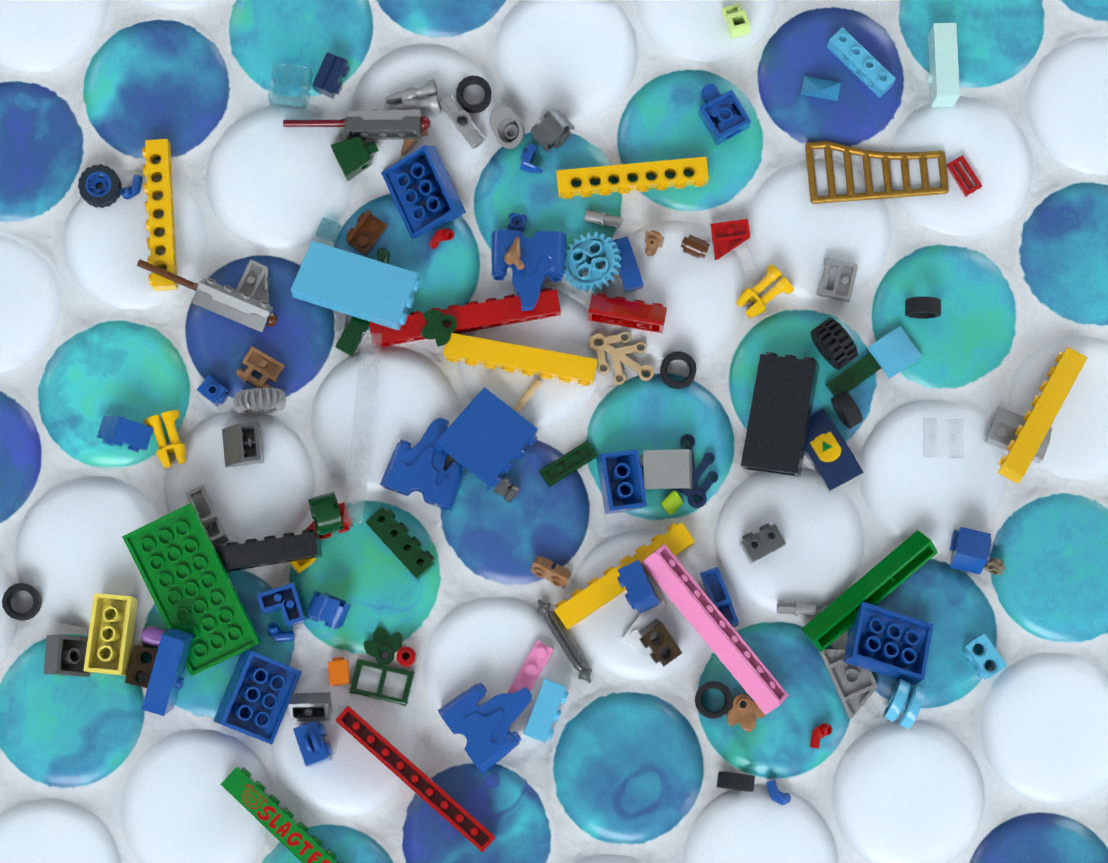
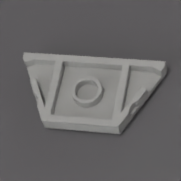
M824 649L822 652L819 651L848 719H851L878 687L870 670L843 662L845 650Z

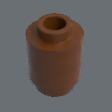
M689 234L688 237L684 236L680 247L683 248L682 252L697 258H705L710 244H707L703 239Z

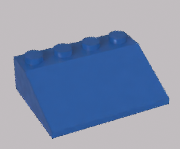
M423 145L381 172L411 239L450 223L466 213L436 146Z
M861 602L846 643L843 662L898 680L903 679L915 685L924 680L933 624Z
M250 650L242 652L213 721L272 745L288 707L291 693H294L302 671Z

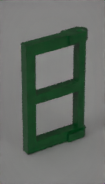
M357 659L349 693L407 706L415 672ZM362 666L382 670L377 693L357 689ZM387 671L407 676L402 699L382 695Z

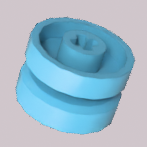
M899 679L889 696L883 718L894 722L899 717V725L910 729L921 709L926 689L915 686L909 693L910 682Z

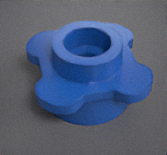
M511 213L507 229L519 230L523 233L527 216Z

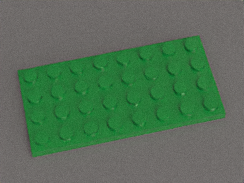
M192 502L122 536L168 630L174 628L194 634L186 661V667L191 676L261 643Z

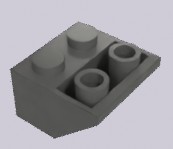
M258 422L241 423L222 429L225 467L264 463L261 427Z

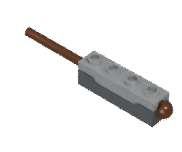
M141 259L137 263L138 267L196 291L192 300L193 304L259 332H263L267 325L268 327H273L278 322L277 315L272 313L274 307H271L268 302L252 299V296L247 293L240 294L230 286L217 284V281L214 279L203 278L199 283H194Z

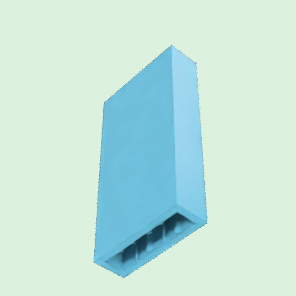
M311 241L291 287L293 298L400 330L401 326L405 325L408 315L406 313L413 306L414 294L419 291L421 281L416 272Z

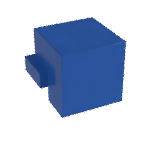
M960 527L959 531L953 530L950 550L953 551L950 568L980 575L990 554L991 534Z

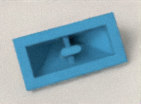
M804 76L801 95L838 101L841 82Z

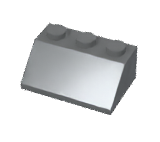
M998 406L985 442L1006 450L1010 441H1015L1017 438L1014 433L1020 424L1024 425L1025 421L1022 420L1024 416ZM1052 427L1048 430L1032 461L1039 463L1044 459L1050 443Z

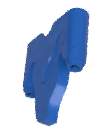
M519 230L493 231L491 234L493 279L497 281L504 280V277L507 275V269L510 267L512 270V285L520 298L521 311H532L539 301L541 289L546 278L549 276L551 281L559 282L564 276L566 234L560 231H537L533 237L528 238L523 236ZM517 236L520 238V260L524 264L522 270H518L514 263L509 265L504 261L505 253L509 251Z
M443 418L434 420L418 444L412 449L410 442L400 440L391 455L380 486L405 496L418 491L422 493L426 503L451 511L465 467L454 459L447 471H444L448 454L445 451L440 453L435 449V443L447 430L449 421Z
M480 682L438 709V713L453 734H463L466 737L465 751L480 772H486L520 744L519 742L522 740L520 735L516 731L510 732L509 730L531 702L532 693L527 687L514 693L499 694L484 704L478 705V702L487 693V689Z

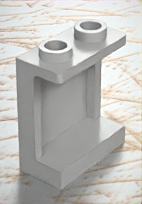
M690 449L644 450L643 455H640V464L644 471L642 477L645 490L692 489V451Z

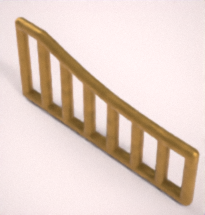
M830 141L807 142L805 144L810 202L812 204L939 195L949 192L945 152L942 150L881 152L845 146ZM813 149H824L829 194L827 196H817ZM832 150L843 152L847 194L836 195ZM851 154L862 156L866 193H855ZM870 158H877L882 161L885 191H873ZM938 158L941 187L930 188L927 159ZM919 159L922 188L911 189L908 160ZM889 160H900L903 190H892Z

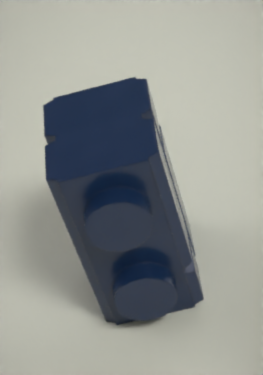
M326 53L312 84L313 90L334 99L336 94L339 95L343 86L341 84L343 77L347 78L350 72L348 61L331 53Z

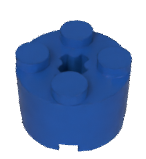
M315 590L306 612L308 614L307 618L316 622L325 621V625L333 629L343 627L351 604L329 594L322 595L320 591Z

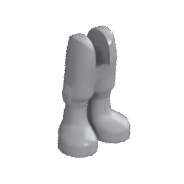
M435 79L429 80L424 86L418 88L410 87L385 97L387 104L401 102V104L391 106L387 110H420L429 108L434 114L441 113ZM421 96H430L421 100H416V98Z

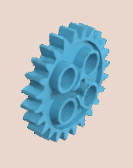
M588 232L587 237L580 234L581 240L578 241L574 238L575 244H568L570 250H566L565 279L570 282L573 288L576 287L579 291L583 288L587 293L590 288L595 292L596 287L602 290L603 284L609 286V279L615 280L612 276L613 274H619L616 268L621 267L620 263L617 262L622 260L621 256L618 255L621 251L616 248L618 245L612 242L613 240L610 237H606L604 233L599 235L595 232L592 236ZM600 247V250L597 253H594V251ZM580 255H583V257L577 261L578 257ZM606 264L603 269H600L601 265ZM586 271H589L585 277H582Z

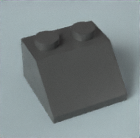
M47 635L44 674L90 677V672L84 671L88 637Z

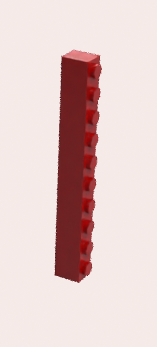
M552 288L541 290L539 301L532 311H521L520 298L518 296L515 297L513 294L506 295L504 299L499 300L489 298L482 303L471 301L466 303L465 306L455 304L448 306V309H430L439 310L443 315L455 317L457 328L452 332L455 334L561 316L557 289L552 290ZM421 311L411 312L407 316L405 325H402L400 330L369 322L372 345L374 348L425 340L421 336V332L428 322ZM445 322L444 326L448 328L451 326V323Z
M347 706L335 719L341 727L482 853L496 837L350 706Z

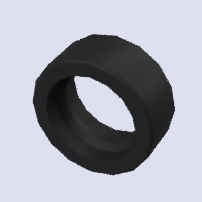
M468 76L459 82L456 88V98L466 112H482L491 102V88L484 78ZM469 85H479L484 89L485 97L479 104H468L463 98L464 89Z
M935 297L908 298L905 300V316L918 319L941 316V299Z
M681 351L672 352L663 359L660 367V376L668 387L684 389L695 378L697 371L696 363L687 353ZM680 359L688 364L690 372L686 379L674 381L668 376L667 367L673 360Z
M842 391L831 398L836 414L848 429L863 421L859 407L848 392Z
M24 583L10 586L2 598V606L5 613L11 618L20 621L30 620L35 617L42 605L38 590ZM18 591H27L33 597L32 608L26 613H17L11 607V598Z
M707 682L698 689L695 695V706L699 713L706 718H720L727 714L732 705L731 692L721 682ZM712 688L720 690L725 697L724 706L715 712L708 711L702 704L703 694Z
M718 772V788L754 791L755 776L732 772Z

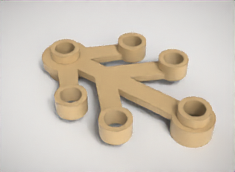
M623 331L618 335L606 337L603 333H594L589 339V346L597 352L598 372L605 375L609 372V365L605 360V351L612 358L615 384L622 385L625 382L620 362L636 371L639 378L643 381H649L653 378L654 370L651 366H641L626 356V354L645 353L646 344L644 342L614 348L609 344L616 342L627 344L631 338L630 334ZM622 335H627V336H628V340H626V341L622 340V339H621V336H622ZM601 340L602 344L598 346L595 344V341ZM637 346H644V350L639 351L637 349ZM604 365L607 367V370L601 371L600 367ZM648 371L650 375L644 377L642 373ZM622 376L623 381L618 382L616 377Z

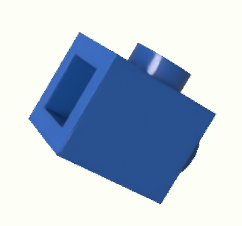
M209 375L197 389L199 394L216 407L219 404L222 405L228 398L227 394L229 391Z

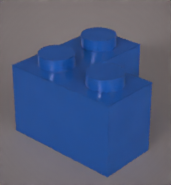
M103 416L97 438L102 439V443L106 445L122 447L123 444L128 446V450L139 453V450H147L153 428L120 416Z
M639 560L618 569L620 576L617 579L621 587L626 588L627 593L625 597L633 610L637 609L641 614L661 604Z
M295 583L256 594L261 612L264 615L282 610L287 627L308 622Z

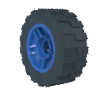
M103 164L92 165V167L86 168L81 173V177L78 180L79 193L90 206L93 205L95 208L109 207L120 197L122 183L116 172L109 166H103ZM99 183L103 185L101 189H98Z

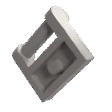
M824 258V271L820 288L817 289L816 295L850 302L858 265L832 258ZM832 267H837L833 290H827Z

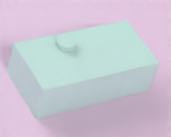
M934 23L928 35L929 72H927V83H930L931 107H954L960 96L956 23Z

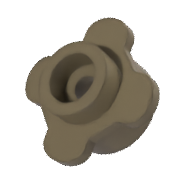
M990 558L987 562L988 565L984 567L993 575H1002L1006 569L1004 562L997 558Z

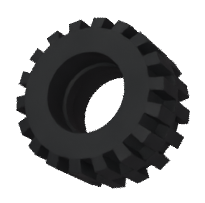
M829 317L810 332L814 345L832 367L839 370L858 356L854 341L836 320Z

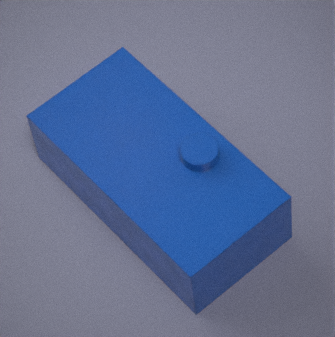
M174 628L162 634L141 710L165 716L174 708L178 690L182 689L185 678H182L194 634Z

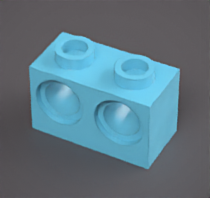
M985 633L963 647L964 657L968 662L972 661L976 667L974 670L980 678L987 680L1008 666ZM975 644L979 645L982 649L980 655L975 654L973 651ZM986 661L992 662V671L985 669L984 664Z

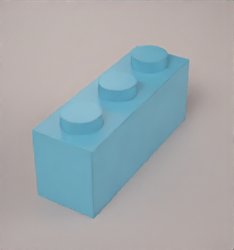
M544 679L523 735L546 743L547 739L551 740L555 730L551 727L554 721L558 722L562 712L558 709L561 703L565 704L569 694L566 692L567 687Z

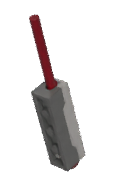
M354 109L346 111V117L341 120H283V127H345L344 131L347 140L360 137L361 140L422 139V128L427 130L431 124L430 119L422 116L421 110L372 109L362 111Z

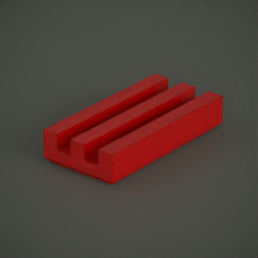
M963 155L946 165L965 197L983 187ZM958 162L962 163L968 175L974 182L975 187L972 186L971 182L967 178L966 174L964 173ZM953 165L955 166V168H956L957 171L959 172L960 176H961L962 179L964 180V182H965V184L967 185V187L969 188V190H968V189L966 188V186L964 185L963 181L961 180V178H960L959 175L957 174V172H956V170L954 169Z

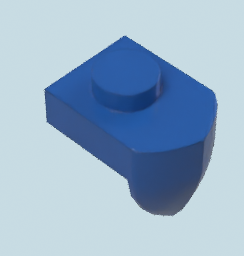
M529 143L528 148L523 149L521 154L523 160L520 170L529 173H543L541 168L532 164L537 152L536 145Z

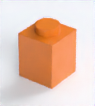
M344 657L332 658V661L328 662L329 685H351L349 661L344 660Z

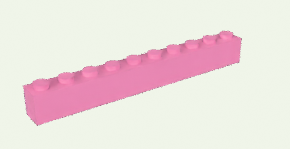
M663 544L641 562L645 570L653 577L658 586L667 594L766 715L780 706L789 696L788 693L668 547Z

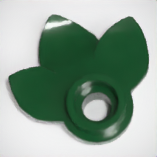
M430 310L423 313L428 324L423 328L421 336L429 340L435 339L438 347L447 344L451 333L457 328L455 317L443 315L439 310ZM445 322H450L451 326L446 328L444 324Z
M380 626L375 630L373 640L364 641L366 653L376 657V660L382 665L390 664L395 658V653L402 646L400 632L390 636ZM388 652V658L383 659L382 653Z

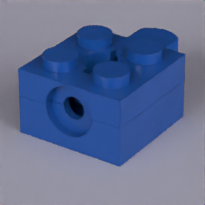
M707 84L703 87L701 98L705 104L699 107L698 114L716 145L750 127L751 120L733 90L721 95L714 84Z
M313 721L293 728L306 767H312L332 759L331 755L334 753L331 744L326 743L324 736H327L324 724Z

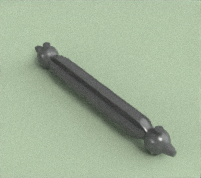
M539 599L537 613L544 614L545 622L573 667L579 671L578 679L590 683L592 670L585 668L583 659L555 614L549 611L551 604Z

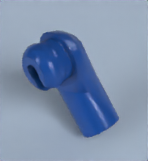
M134 175L132 185L128 188L123 187L120 190V195L124 199H131L138 195L141 191L143 177Z
M276 623L268 625L267 632L276 642L295 640L294 631L283 632Z
M776 780L766 782L771 800L780 805H786L791 801L789 793H783L778 790Z

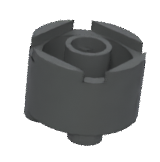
M551 109L544 115L545 119L540 124L536 123L530 130L533 133L532 138L547 153H552L550 149L553 147L558 149L571 136L570 129H575V126L559 110L553 111Z

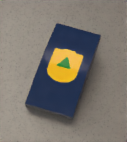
M822 409L811 415L805 455L811 461L817 474L821 476L830 492L864 472L825 410Z

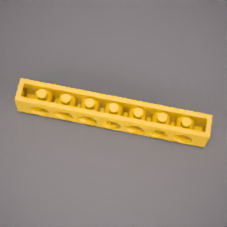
M168 139L145 140L142 154L143 158H146V165H143L144 176H147V183H144V192L148 194V201H145V210L149 214V219L146 220V229L150 235V238H147V248L150 249L151 255L148 256V263L157 267L165 266L167 267L166 271L177 275L171 144ZM155 158H161L159 163L153 164ZM156 176H162L159 182L153 181ZM157 194H163L160 200H154ZM158 212H164L163 217L159 219L155 218V215ZM159 230H165L163 236H156V233ZM159 249H166L163 255H157ZM152 272L148 276L149 285L155 291L178 290V283Z
M707 157L556 170L558 197L563 199H572L574 196L579 195L581 197H591L592 194L607 196L611 192L627 194L633 190L647 192L649 189L655 188L658 191L666 190L667 187L682 189L687 185L702 187L708 184L709 180ZM689 170L693 172L694 175L691 177H687L684 175V172ZM672 172L675 177L668 179L665 174ZM648 174H654L656 176V179L651 181L648 180L646 176ZM629 176H635L638 180L635 182H630L627 178ZM615 177L619 182L612 184L609 182V179ZM597 179L600 181V184L593 186L590 184V181ZM573 181H579L581 183V186L573 187L571 183Z

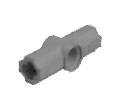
M453 95L447 96L439 103L455 125L456 130L463 135L472 149L477 148L486 140L471 120L470 115L465 112ZM464 118L467 120V123L460 125L458 120Z

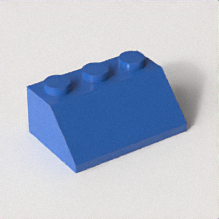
M638 449L600 454L596 461L605 514L621 513L647 507Z

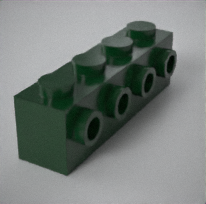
M382 506L365 522L411 574L419 580L435 566L433 562L435 558L428 550L424 552L420 548L422 544L415 536L411 538L407 534L409 529L402 522L397 523L394 519L396 515L390 508L385 509Z

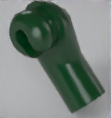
M386 248L378 249V261L389 264V251Z

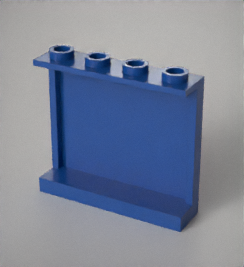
M484 387L436 441L435 449L440 453L445 451L487 485L486 489L489 491L492 486L495 488L501 482L502 478L500 477L504 472L506 474L509 473L514 466L512 463L516 458L518 460L522 458L526 452L524 449L528 445L532 446L538 438L536 436L538 429Z

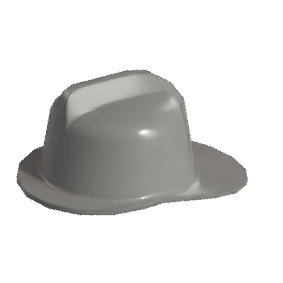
M507 106L494 108L489 116V124L498 142L506 149L517 147L522 142L525 134L523 124L518 120L511 108Z

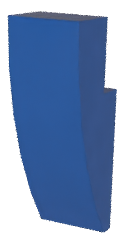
M628 237L613 240L612 242L618 245L616 248L621 251L618 255L621 256L622 260L617 261L621 267L617 268V271L619 272L624 292L628 293L643 289L644 284Z
M716 567L701 572L700 576L709 599L733 628L739 626L738 618L719 568Z

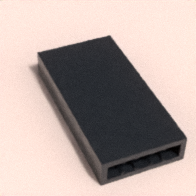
M767 352L766 355L760 354L741 460V467L743 469L795 477L801 476L820 366L814 358L804 357V359H797L794 355L781 357L772 352Z

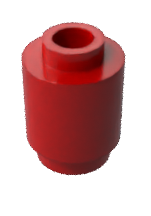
M402 647L398 650L396 659L401 666L411 667L416 663L417 655L412 648ZM404 653H409L410 657L408 660L402 658Z

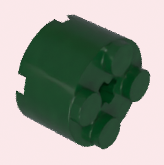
M335 492L308 499L311 516L314 519L318 536L345 529Z

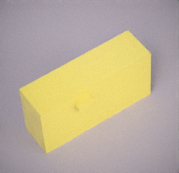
M94 593L84 671L127 676L131 661L139 599L132 596Z

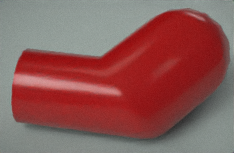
M449 228L437 230L428 246L436 250L440 242L454 238V231Z
M823 723L812 730L810 748L819 749L821 738L832 733L831 725Z

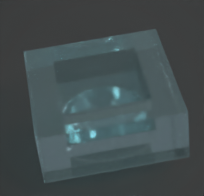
M323 217L316 236L334 243L341 224Z

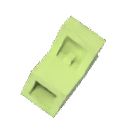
M739 3L721 8L730 39L750 34L748 17L745 10H741Z

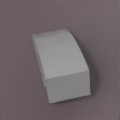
M204 485L187 492V498L190 503H193L212 544L222 545L228 542L227 534Z

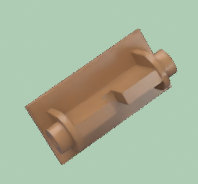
M646 230L644 242H646V255L654 256L657 248H662L664 237L661 236V233L654 230L650 232Z
M537 556L530 571L537 577L551 581L555 586L565 588L572 574L569 572V569L559 564L556 565L555 569H552L553 561L543 556Z

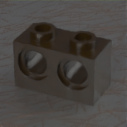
M658 618L638 631L641 635L640 642L645 648L649 647L652 652L649 655L656 664L659 662L664 667L682 654V651ZM653 632H657V637L650 640V635ZM667 647V653L660 655L661 650Z
M134 645L125 683L147 688L158 650ZM146 653H150L152 656L151 661L148 663L143 661V656ZM141 672H145L147 675L144 682H139L138 675Z

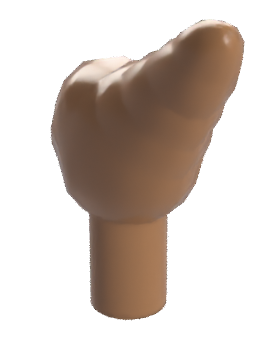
M422 129V137L428 135L427 130ZM404 139L401 155L404 156L418 142V139Z
M517 236L509 251L505 253L504 261L509 265L514 263L518 270H522L524 264L520 260V238Z

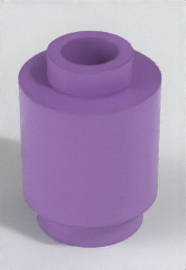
M148 625L146 629L143 628L140 639L143 640L144 645L158 648L161 636L167 630Z

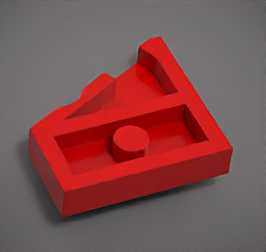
M748 219L710 224L715 260L720 259L750 238Z

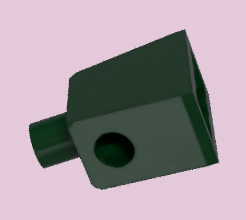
M360 137L331 145L332 151L347 181L370 167L372 161L369 155L379 151L375 141L364 145Z

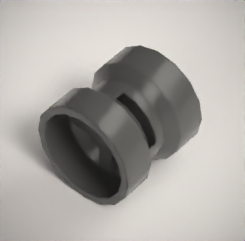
M505 476L494 492L502 495L504 500L510 503L521 488L516 484L510 483V479Z

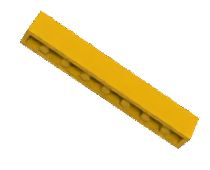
M451 333L450 340L445 344L443 357L448 362L458 363V361H463L469 366L480 364L490 370H495V367L502 368L507 373L519 371L524 376H533L535 374L540 375V378L546 380L557 378L563 383L574 381L578 382V385L589 387V384H594L598 359L455 333Z
M1068 346L1064 352L1060 351L1055 359V362H1057L1056 366H1051L1047 376L1049 379L1048 381H1043L1039 388V391H1041L1040 396L1036 395L1030 405L1033 408L1025 413L1022 419L1025 423L1023 426L1020 424L1014 433L1017 438L1015 441L1011 440L1006 450L1009 452L1007 456L1003 454L998 463L1001 467L997 473L1019 484L1088 357Z
M672 524L667 528L668 532L663 536L661 534L656 535L651 539L652 543L647 547L643 544L635 550V555L632 557L627 555L621 559L619 566L616 568L611 566L605 570L603 577L600 579L595 577L589 581L587 588L584 590L579 588L571 594V599L568 601L563 599L555 605L556 609L554 612L568 631L626 591V588H622L617 579L620 576L618 569L637 560L642 562L663 544L668 547L674 556L692 546L695 540L684 524Z

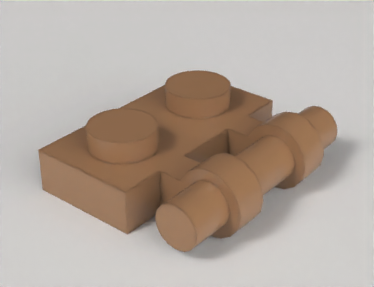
M252 346L242 361L244 365L248 366L246 371L239 368L236 375L241 377V380L245 383L249 382L256 386V388H272L266 384L268 379L276 382L285 365ZM253 371L262 375L260 380L252 376Z

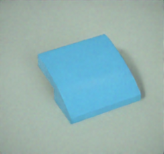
M901 326L868 347V350L889 379L922 358V355Z

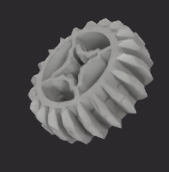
M278 388L246 389L234 395L235 411L242 415L268 414L282 411L286 407L284 391Z

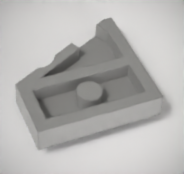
M250 259L235 291L240 294L247 293L252 296V299L257 301L263 300L269 303L268 267Z

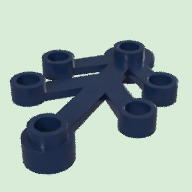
M685 434L680 439V446L682 449H690L692 451V489L677 490L687 496L688 504L691 507L701 508L707 500L705 493L713 483L717 482L718 474L715 471L709 472L707 480L700 489L698 480L707 467L714 463L715 455L711 452L706 453L702 463L696 470L692 450L695 445V438L690 434ZM689 440L691 445L685 446L684 441ZM706 456H712L713 460L708 462ZM714 474L716 479L710 480L709 475ZM694 496H699V497H700V501H699V502H695V501L693 500V497H694Z

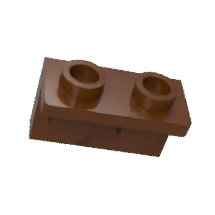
M369 210L359 216L358 224L346 234L347 244L364 256L368 255L388 227L387 224L372 215V212Z

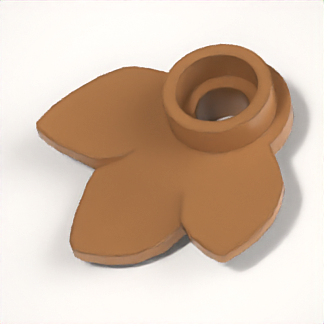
M745 694L736 695L732 701V708L727 712L728 725L734 726L739 723L741 728L747 732H751L754 729L756 718L765 717V714L757 704L751 701ZM745 701V706L741 708L740 702Z

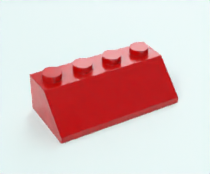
M596 293V295L591 296L588 321L662 334L667 307H663L664 305L660 303L649 305L645 304L642 300H634L632 302L627 301L624 297L615 296V298H610L606 294Z

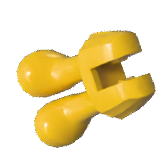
M773 264L766 268L767 273L764 278L753 288H746L736 301L740 308L749 301L754 304L745 312L749 319L766 311L765 306L780 293L791 294L794 291L790 282L784 276L782 277L781 272ZM779 278H781V279H780L770 290H768L763 296H761L760 298L758 297V295H759L767 286H769L772 282H774V281L778 280Z
M179 410L161 413L171 445H167L160 415H153L144 419L145 426L153 428L159 448L156 451V455L165 469L172 467L169 454L174 452L178 464L186 463V446L181 444L175 421L180 417Z

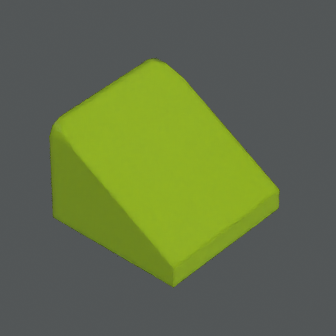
M672 491L661 502L660 507L671 516L683 504V501L676 491Z

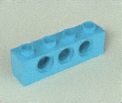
M843 27L829 39L827 48L879 98L893 86L896 78Z

